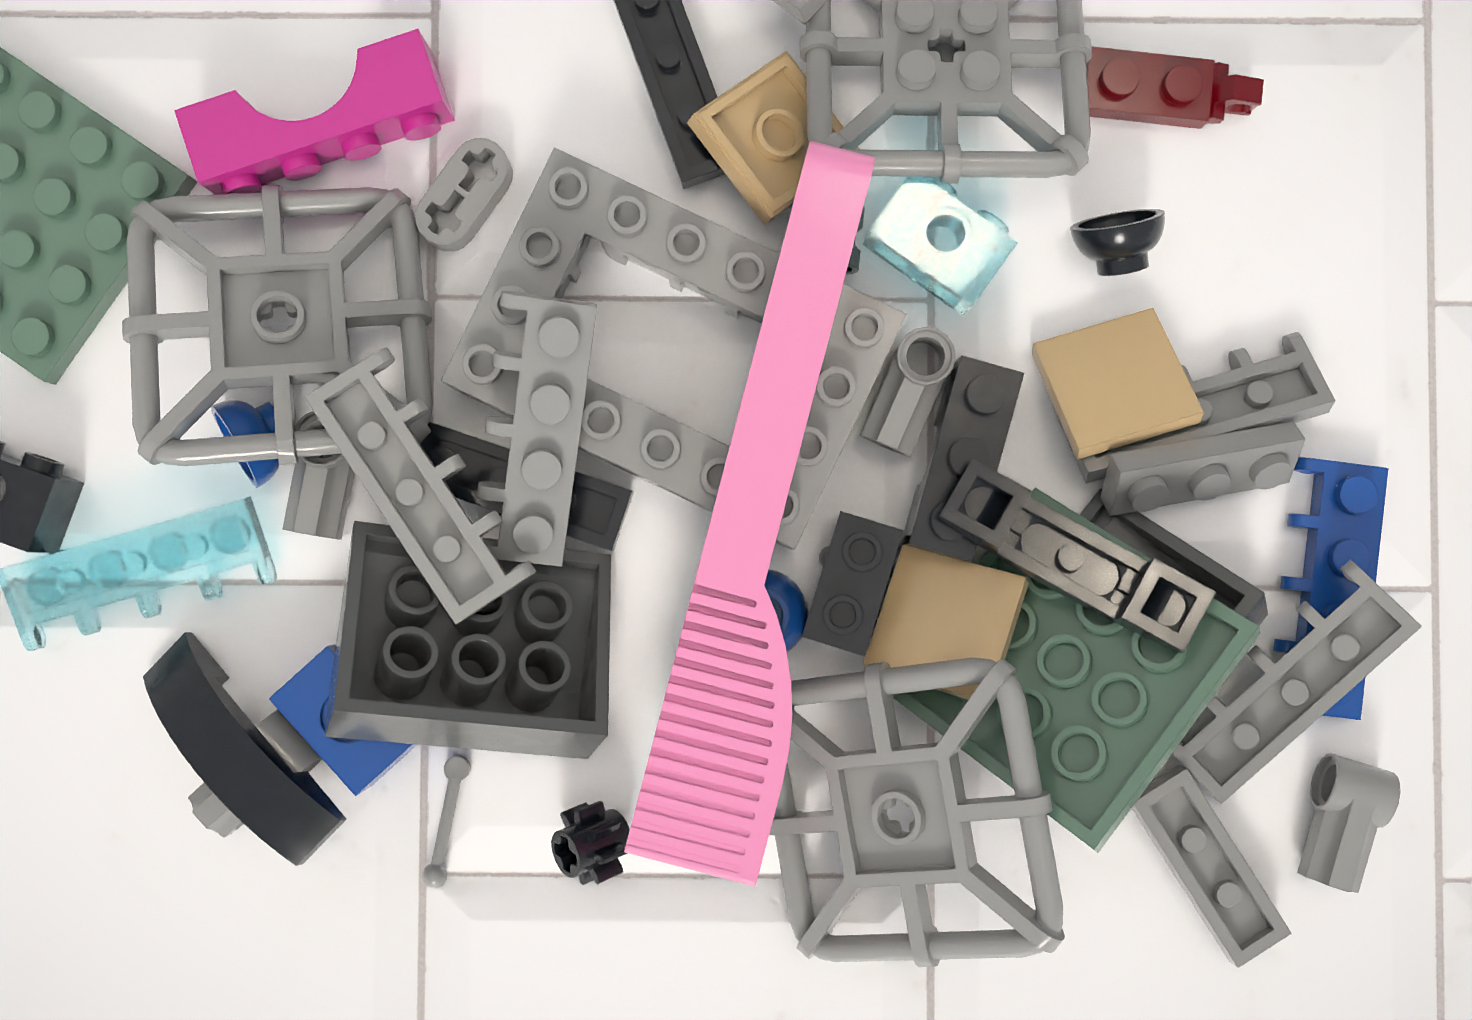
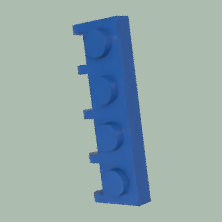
M1299 457L1294 471L1302 474H1314L1310 515L1288 514L1287 527L1308 530L1303 577L1281 576L1280 589L1301 591L1300 604L1304 601L1308 602L1324 619L1359 589L1340 570L1349 560L1353 561L1376 582L1389 468ZM1298 613L1296 640L1274 639L1273 651L1288 653L1314 627ZM1365 678L1326 711L1323 716L1361 720Z

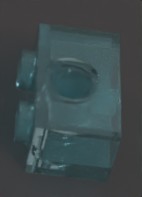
M906 177L867 231L862 245L964 316L975 304L1018 242L1007 235L1009 228L1001 219L986 210L980 209L977 213L956 199L958 193L951 184H941L939 177ZM934 226H943L950 229L957 239V249L950 252H942L935 249L927 239V230Z

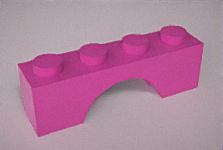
M419 29L358 48L355 72L348 89L335 105L312 118L297 121L271 118L258 112L236 90L174 110L197 182L213 194L255 193L262 191V185L282 178L292 181L307 179L321 172V165L342 158L351 161L366 159L379 153L383 144L404 137L411 141L426 139L437 134L441 130V125L455 121L433 53Z

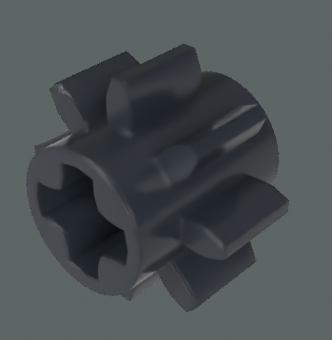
M598 801L590 805L585 802L560 813L565 828L554 832L551 839V849L555 862L563 874L570 878L579 876L582 885L595 881L598 885L624 872L618 858L628 854L624 850L630 828L620 812L615 809L605 810L603 802Z

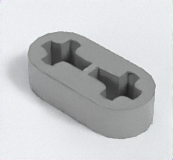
M474 138L464 142L455 151L420 200L415 211V223L419 232L433 247L442 251H456L464 248L473 240L508 191L513 179V169L506 153L496 142L487 138ZM492 157L491 165L497 173L491 181L485 177H480L470 191L467 192L466 190L475 177L469 168L470 164L474 160L484 164ZM461 198L463 201L454 214L460 222L459 228L454 232L444 228L439 234H435L439 226L433 220L434 214L438 210L448 214Z

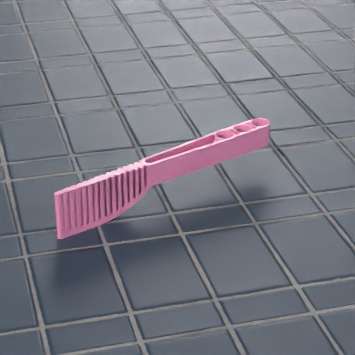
M810 141L624 850V852L754 887L757 883L783 784L790 750L792 725L791 676L787 651L776 611L764 584L876 157Z

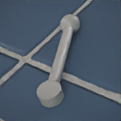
M461 755L449 758L444 765V774L448 778L446 794L431 864L424 868L422 873L423 882L430 888H439L447 880V870L443 865L461 780L465 779L471 770L469 760Z

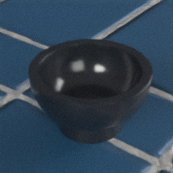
M1137 209L1092 217L1073 224L1070 227L1071 235L1079 251L1087 258L1096 260L1098 275L1115 276L1141 271L1149 267L1148 251L1153 249L1161 239L1165 226V211L1161 209Z

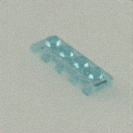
M251 496L3 566L0 568V585L22 644L27 651L31 652L46 646L47 640L42 623L73 615L79 631L82 635L87 636L98 633L101 630V620L96 609L98 607L135 597L143 617L150 618L160 615L162 612V605L157 590L197 579L204 599L210 601L222 597L223 591L218 573L252 564L258 581L261 585H266L277 581V572Z

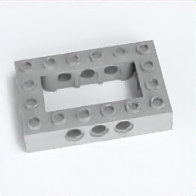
M554 147L440 381L454 390L514 418L519 371L499 369L492 365L494 352L496 351L522 354L527 311L511 310L500 306L501 291L562 299L570 281L577 283L581 275L578 265L591 238L600 241L605 253L614 261L626 266L629 260L669 279L670 287L682 292L683 288L686 287L726 306V314L738 319L741 313L760 323L763 321L780 253ZM843 284L775 542L790 550H795L907 315V313ZM587 379L578 449L713 512L730 446Z

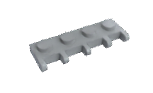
M501 291L500 306L511 310H526L527 314L522 354L496 351L493 357V367L519 371L514 418H486L485 433L511 437L506 482L481 481L478 483V498L503 502L501 514L503 522L500 524L499 538L483 539L496 559L516 562L530 561L534 564L562 567L597 304L520 292Z
M1294 332L1282 337V347L1285 353L1282 356L1253 363L1245 348L1236 349L1228 354L1230 371L1196 381L1192 380L1187 368L1181 365L1204 411L1200 423L1077 460L1075 457L1085 484L1105 478L1111 454L1291 421L1296 423L1329 413L1336 400L1302 335L1299 332Z
M387 347L382 348L304 398L456 625L537 571L531 562L527 561L517 565L506 574L482 538L483 535L499 526L503 520L497 511L494 510L472 523L445 482L465 468L466 464L460 455L456 454L435 467L408 426L429 411L422 398H418L397 410L375 377L376 374L388 368L395 361L390 350Z
M1349 560L1340 570L1359 589L1326 619L1308 602L1304 601L1295 610L1314 629L1277 663L1255 645L1246 654L1265 674L1228 707L1215 695L1207 707L1216 715V718L1186 745L1181 741L1172 754L1187 768L1220 804L1224 803L1423 627L1353 561Z

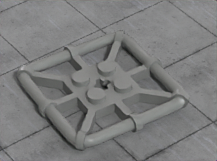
M827 0L806 22V33L801 36L799 46L800 58L806 63L809 143L814 141L876 157L871 176L939 177L941 184H958L960 177L1050 178L1065 174L1075 176L1089 161L1088 150L1091 127L1086 63L1092 58V44L1090 37L1084 34L1082 0H1056L1059 37L1056 40L1010 39L1008 11L1020 0H863L879 14V38L837 37L831 32V0ZM944 43L953 46L958 52L954 53L952 62H942L939 52L929 51V48ZM832 66H880L881 95L842 130L832 133ZM1011 68H1060L1064 135L1057 132L1013 94ZM892 115L937 116L938 150H867L856 148ZM957 116L998 117L1036 151H961L960 144H958Z
M280 185L262 186V192L172 196L154 200L151 203L144 200L140 201L130 211L133 219L129 224L127 234L129 317L122 321L123 340L130 344L132 425L136 441L139 444L138 454L152 465L162 462L166 465L176 466L278 459L280 465L298 464L299 457L342 454L326 429L296 431L293 384L329 382L353 367L354 364L350 362L348 328L384 325L400 327L406 404L422 398L429 409L425 415L408 425L419 443H421L431 432L428 423L431 420L433 398L426 326L432 322L431 304L424 300L419 235L415 216L410 208V197L398 188L390 191L372 187L281 191ZM366 213L329 251L285 254L284 217ZM263 218L265 255L217 257L175 223ZM387 228H392L398 299L346 302L344 271ZM155 239L162 240L207 276L208 311L157 314ZM285 307L289 317L297 318L294 325L288 326L286 331L274 333L271 327H261L262 320L273 317V308ZM209 337L211 370L161 419L158 344L167 339ZM273 386L275 433L180 440L228 389ZM385 390V392L387 393V395L389 396L397 410L405 406L401 401H399L396 397H394L387 390Z
M971 657L893 668L887 662L868 664L865 671L791 681L792 725L790 740L826 769L833 809L812 812L796 810L787 762L769 835L775 836L789 921L794 935L799 941L796 948L806 958L811 959L813 956H816L821 960L831 962L914 960L918 967L938 966L940 960L1023 958L1040 954L1043 951L1052 953L1055 952L1064 940L1065 934L1062 929L1063 900L1047 814L1053 811L1051 794L1049 791H1043L1027 700L1020 681L1014 676L1017 668L1004 658L995 662L991 659ZM978 685L939 742L901 746L893 702L895 694ZM867 698L875 749L844 752L797 713L794 706ZM997 698L1015 795L966 799L958 751ZM897 799L904 801L914 814L915 820L909 824L910 832L902 831L899 821L889 820L887 810L896 805ZM1019 818L1035 903L1034 910L977 863L971 821ZM836 831L844 878L815 918L800 834ZM961 883L1014 929L938 932L932 923L926 884ZM900 886L908 933L831 935L833 928L862 888Z

